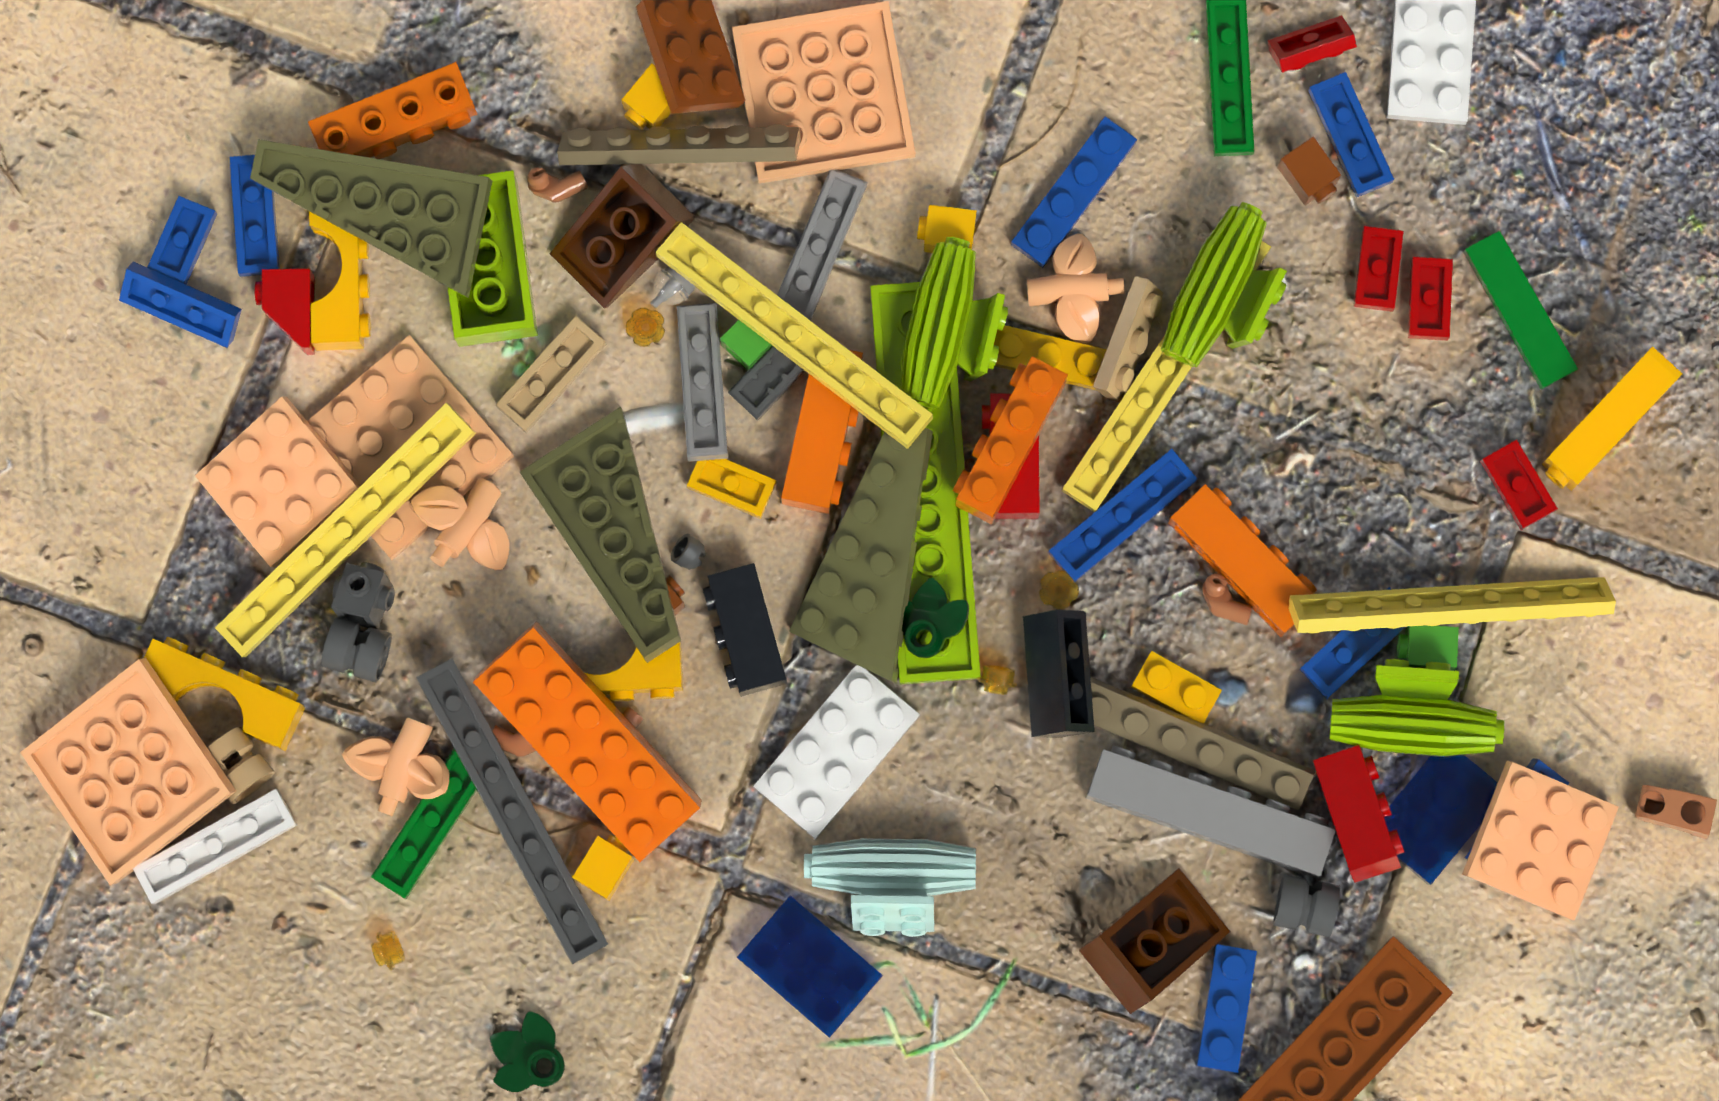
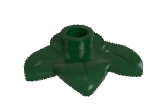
M929 578L918 589L912 602L908 601V606L904 610L902 632L905 635L907 649L919 658H931L938 654L943 648L945 640L958 635L964 628L969 614L968 602L966 600L949 602L943 587L934 578ZM926 632H931L932 639L930 643L922 645L920 642L921 636Z
M531 1011L527 1012L523 1021L522 1032L502 1031L490 1036L493 1052L504 1065L493 1079V1082L502 1089L509 1092H522L533 1084L547 1087L557 1083L563 1076L565 1062L561 1053L555 1049V1030L541 1015ZM543 1058L549 1059L552 1063V1069L547 1074H541L537 1069L538 1062Z

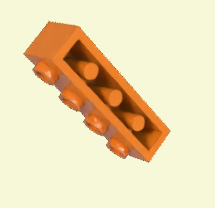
M454 62L310 120L308 124L317 146L321 150L369 158L374 156L375 159H383L396 153L398 146L410 141L412 144L426 142L434 137L433 132L447 126L451 130L463 127L471 122L470 117L477 115L459 67Z
M1031 356L1027 366L1019 363L1009 385L1015 387L1008 401L1000 399L990 420L996 423L989 437L984 434L981 435L971 456L977 458L971 472L962 471L953 488V492L959 494L956 498V507L992 525L1066 384L1068 374Z

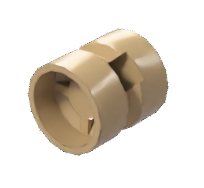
M241 727L230 730L207 747L237 791L228 798L232 804L242 801L257 791L275 772L261 754L252 753L254 744ZM240 755L243 760L228 770L226 765Z

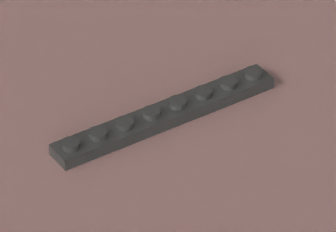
M453 658L416 677L571 964L607 946L608 942Z

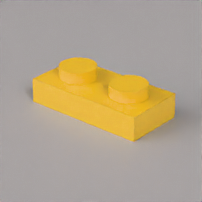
M727 459L697 461L687 483V488L761 519L777 481Z
M1153 651L1150 652L1131 688L1170 710L1203 724L1222 692L1216 686Z

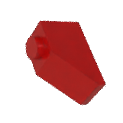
M262 269V281L255 282L256 305H262V310L266 316L306 355H315V348L311 344V303L315 302L314 274L310 269Z

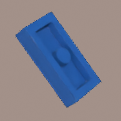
M178 196L147 268L187 285L216 219L217 212Z

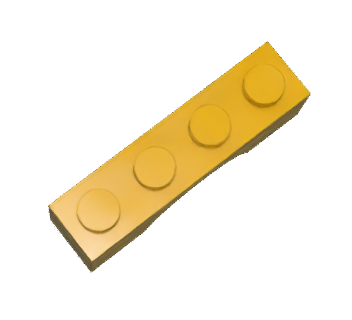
M309 211V225L313 232L333 242L339 248L342 258V270L335 287L325 297L311 303V344L316 351L364 349V338L371 336L370 314L364 313L363 298H370L369 274H363V259H369V244Z
M166 637L164 643L152 639L144 658L148 660L176 702L188 692L201 687H218L227 690L236 698L241 707L243 732L280 750L286 751L306 708L301 703L296 702L299 694L279 685L276 686L274 691L260 686L262 678L243 669H240L237 675L223 669L226 662L209 654L203 653L201 659L186 653L188 645L170 637Z
M681 641L648 663L636 647L632 657L621 668L607 674H585L604 695H610V701L634 700L635 693H650V699L675 698L674 692L683 691Z

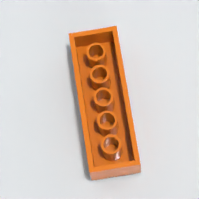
M537 621L475 677L473 683L639 862L700 809L702 802L700 797Z

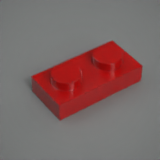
M1342 15L1267 40L1270 54L1282 73L1288 70L1301 69L1309 63L1327 57L1339 56L1344 51L1357 47L1355 35Z
M1370 226L1363 227L1353 307L1394 311L1404 231Z
M1412 257L1408 338L1448 341L1450 338L1453 259Z
M1518 440L1509 443L1480 461L1520 530L1527 528L1558 509Z

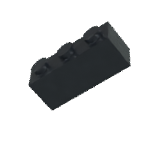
M752 563L708 575L710 586L702 589L708 611L717 609L721 625L714 626L713 629L719 650L728 649L731 664L724 665L730 689L738 687L742 697L787 684L755 564Z
M1056 609L1023 616L1031 737L1063 738L1095 732L1086 611Z

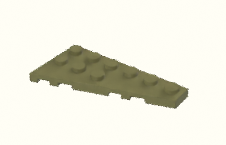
M258 139L250 176L253 181L469 298L493 180L484 176Z
M620 406L521 470L520 474L648 663L679 643L681 637L625 415Z
M928 428L921 432L908 449L884 432L789 632L896 684L899 670L896 668L899 647H902L904 632H902L904 610L908 606L917 545L914 542L917 521H920L922 510L920 505L923 481L926 480L933 433Z

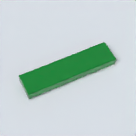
M1206 0L1214 157L1253 155L1254 133L1246 0Z
M1498 231L1466 248L1463 252L1540 389L1543 390L1576 372L1578 368L1502 233Z
M453 749L445 762L449 770L448 789L444 794L436 798L420 800L371 876V878L404 899L408 898L477 791L455 749Z

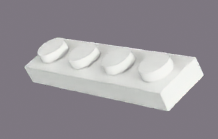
M275 789L142 862L133 870L151 904H156L294 828L297 824L279 790Z

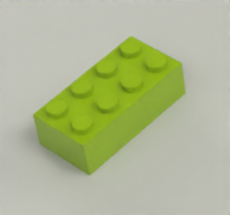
M513 170L478 175L489 177L493 181L469 298L448 287L454 339L459 347L538 336L518 183Z

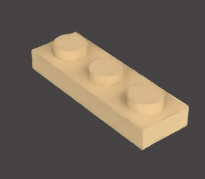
M1134 277L1093 387L1108 400L1120 403L1132 385L1134 369L1139 356L1146 350L1148 333L1153 319L1161 311L1163 292L1149 279Z
M575 316L496 403V407L527 434L607 345L606 342Z

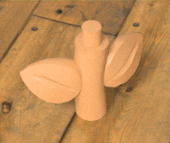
M1075 234L1063 240L1055 249L1052 256L1054 275L1027 279L1029 307L1057 302L1055 306V322L1058 328L1069 339L1089 345L1097 333L1100 321V311L1096 301H1109V295L1125 294L1124 278L1108 279L1107 273H1093L1097 264L1095 250L1083 234Z
M479 478L471 489L466 501L461 494L447 486L430 487L413 497L411 505L421 521L429 527L442 531L434 541L437 548L430 557L436 565L443 567L450 557L457 558L463 549L467 547L471 557L480 565L493 570H503L509 555V539L504 527L488 519L501 496L500 490L493 483Z
M406 718L395 743L382 736H370L355 742L343 752L342 756L345 762L357 774L371 781L382 780L378 794L383 795L378 808L379 812L393 816L398 802L405 803L408 791L417 798L433 799L444 794L448 789L449 770L444 761L436 755L421 754L433 727Z

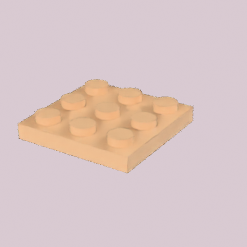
M284 396L280 397L195 475L270 567H276L361 486L288 397Z
M1506 761L1462 875L1575 921L1619 807L1522 765Z

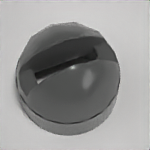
M685 534L675 544L671 553V561L688 570L695 569L702 564L698 558L706 556L705 547L692 535Z

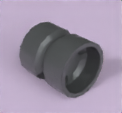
M336 617L327 635L321 666L341 673L352 669L355 677L377 683L386 665L391 647L392 633L373 627L362 631L359 623Z
M1283 874L1275 905L1273 926L1296 930L1300 925H1303L1307 933L1330 937L1339 905L1340 885L1317 881L1313 886H1310L1306 878Z

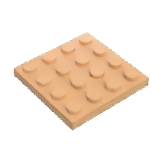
M889 1L732 27L742 90L746 100L745 107L749 128L782 124L787 127H799L801 142L796 161L755 162L759 184L829 172V170H843L916 157Z
M410 335L308 420V423L360 485L380 468L445 403L450 404L476 432L451 459L371 535L391 560L431 528L422 522L413 510L411 500L415 495L430 487L447 486L453 488L465 499L479 478L487 480L514 457L513 453Z
M146 658L138 659L20 752L109 885L120 882L133 872L136 866L151 858L237 792Z

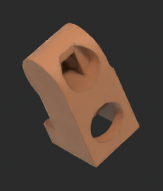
M1642 785L1635 818L1707 839L1710 835L1717 799L1671 788L1668 790Z

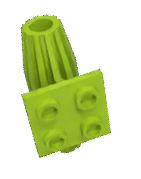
M1241 202L1239 207L1230 206L1202 245L1174 303L1162 343L1161 351L1172 359L1191 367H1197L1224 329L1230 336L1226 346L1232 349L1251 344L1253 340L1259 341L1263 336L1269 320L1264 317L1270 305H1276L1281 299L1286 288V283L1282 282L1287 271L1282 268L1253 270L1267 222L1261 218L1263 212L1257 207L1245 202Z
M946 237L945 243L940 242L935 246L918 286L903 349L901 390L926 408H940L957 365L965 371L963 380L970 382L987 374L988 369H994L999 353V346L994 345L997 330H1003L1008 315V307L1003 306L1004 294L997 293L990 298L973 301L976 252L969 248L970 242L956 237Z
M1386 659L1384 666L1376 665L1374 683L1378 684L1382 695L1332 699L1330 740L1353 746L1360 745L1361 748L1390 753L1431 756L1494 752L1495 744H1503L1505 720L1497 719V711L1448 700L1453 690L1456 689L1459 679V671L1450 670L1451 664L1427 662L1425 669L1410 668L1409 661Z

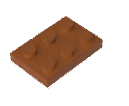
M642 0L636 6L671 114L739 108L746 101L712 0Z

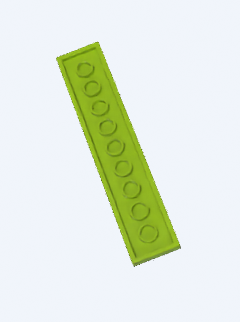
M920 282L870 285L876 371L900 390L903 349ZM957 367L940 408L924 407L933 414V419L926 426L933 433L926 480L923 481L920 499L922 510L920 521H917L914 542L917 545L909 601L912 602L918 589L929 578H934L945 590L949 602L954 600H966L968 602L969 614L961 632L954 637L946 639L941 651L931 658H919L913 655L907 649L905 635H903L902 647H899L898 652L900 685L981 678L968 512L956 507V498L959 494L953 492L959 476L965 470ZM881 429V438H882V436H883V434H884V431ZM926 632L921 636L920 642L922 645L930 643L932 639L931 632Z

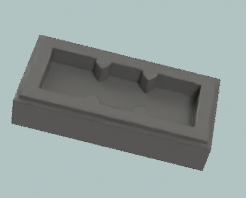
M771 346L728 393L758 421L805 370L774 346Z

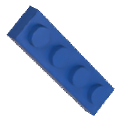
M1105 116L1011 241V246L1043 268L1054 254L1058 245L1067 237L1135 146L1137 139Z
M1173 449L1169 450L1048 551L1049 555L1071 581L1075 583L1196 483L1197 477Z

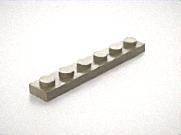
M782 124L761 128H747L743 125H734L728 128L693 126L688 129L653 127L649 130H629L624 127H617L603 131L576 128L571 131H563L557 154L559 165L796 161L801 138L799 127H787Z
M1091 677L1094 726L1299 811L1314 777L1315 770Z

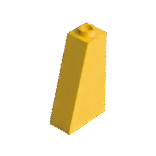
M1652 346L1542 463L1547 468L1546 476L1559 488L1563 489L1566 486L1572 491L1683 373Z

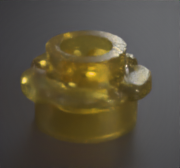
M639 308L632 313L631 318L626 322L627 335L632 337L633 342L641 347H648L653 342L658 343L665 334V329L663 328L664 318L656 310ZM644 324H648L650 328L649 330L644 331L642 329V326Z
M1058 570L1055 573L1048 572L1041 579L1040 585L1042 589H1040L1039 595L1045 605H1052L1054 609L1063 610L1070 606L1071 601L1077 599L1079 594L1078 584L1074 583L1073 579L1064 570ZM1057 586L1062 587V593H1056L1055 588Z
M983 665L982 676L977 678L980 683L984 684V691L989 693L1006 695L1008 694V688H1015L1017 686V683L1014 682L1015 670L1007 667Z
M394 931L384 935L378 932L376 934L377 942L371 944L374 958L380 967L386 965L389 970H394L395 965L405 961L400 940Z

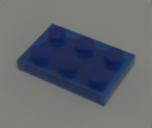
M1430 755L1389 805L1392 815L1385 817L1388 830L1397 829L1404 849V853L1397 855L1399 861L1426 884L1431 885L1482 824L1498 782L1465 755Z
M791 895L737 956L743 964L829 1038L883 977L880 972Z

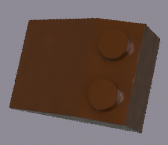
M642 164L621 166L549 254L605 309L659 259L656 256V251L680 222L688 227L696 217Z
M1178 868L1099 932L1079 951L1129 1014H1132L1152 1001L1231 931L1181 869Z

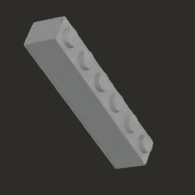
M1113 746L1111 752L1103 749L1086 799L1315 879L1321 876L1336 831L1327 827L1329 820L1310 813H1305L1304 819L1288 813L1289 806L1267 799L1265 805L1251 801V793L1236 787L1228 786L1227 791L1211 787L1213 780L1202 775L1189 773L1188 778L1173 773L1174 767L1158 760L1151 759L1149 765L1134 760L1136 755L1134 752L1121 747Z

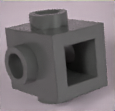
M362 562L360 566L346 563L343 575H339L335 580L333 586L334 600L331 608L339 618L359 623L362 627L379 629L384 612L389 611L392 607L395 590L384 569L367 562Z

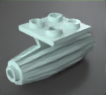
M860 838L814 845L812 854H804V878H812V887L856 894L851 895L853 931H860L868 936L883 935L885 931H901L903 935L912 937L922 936L926 932H934L933 895L976 889V848L929 839Z

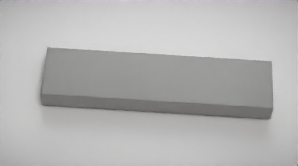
M836 169L829 170L777 294V296L810 321L867 188L866 181Z
M717 303L677 306L688 462L728 459Z

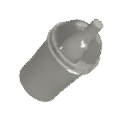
M668 266L657 273V278L653 285L654 293L657 297L650 304L656 309L662 302L671 306L686 302L696 287Z

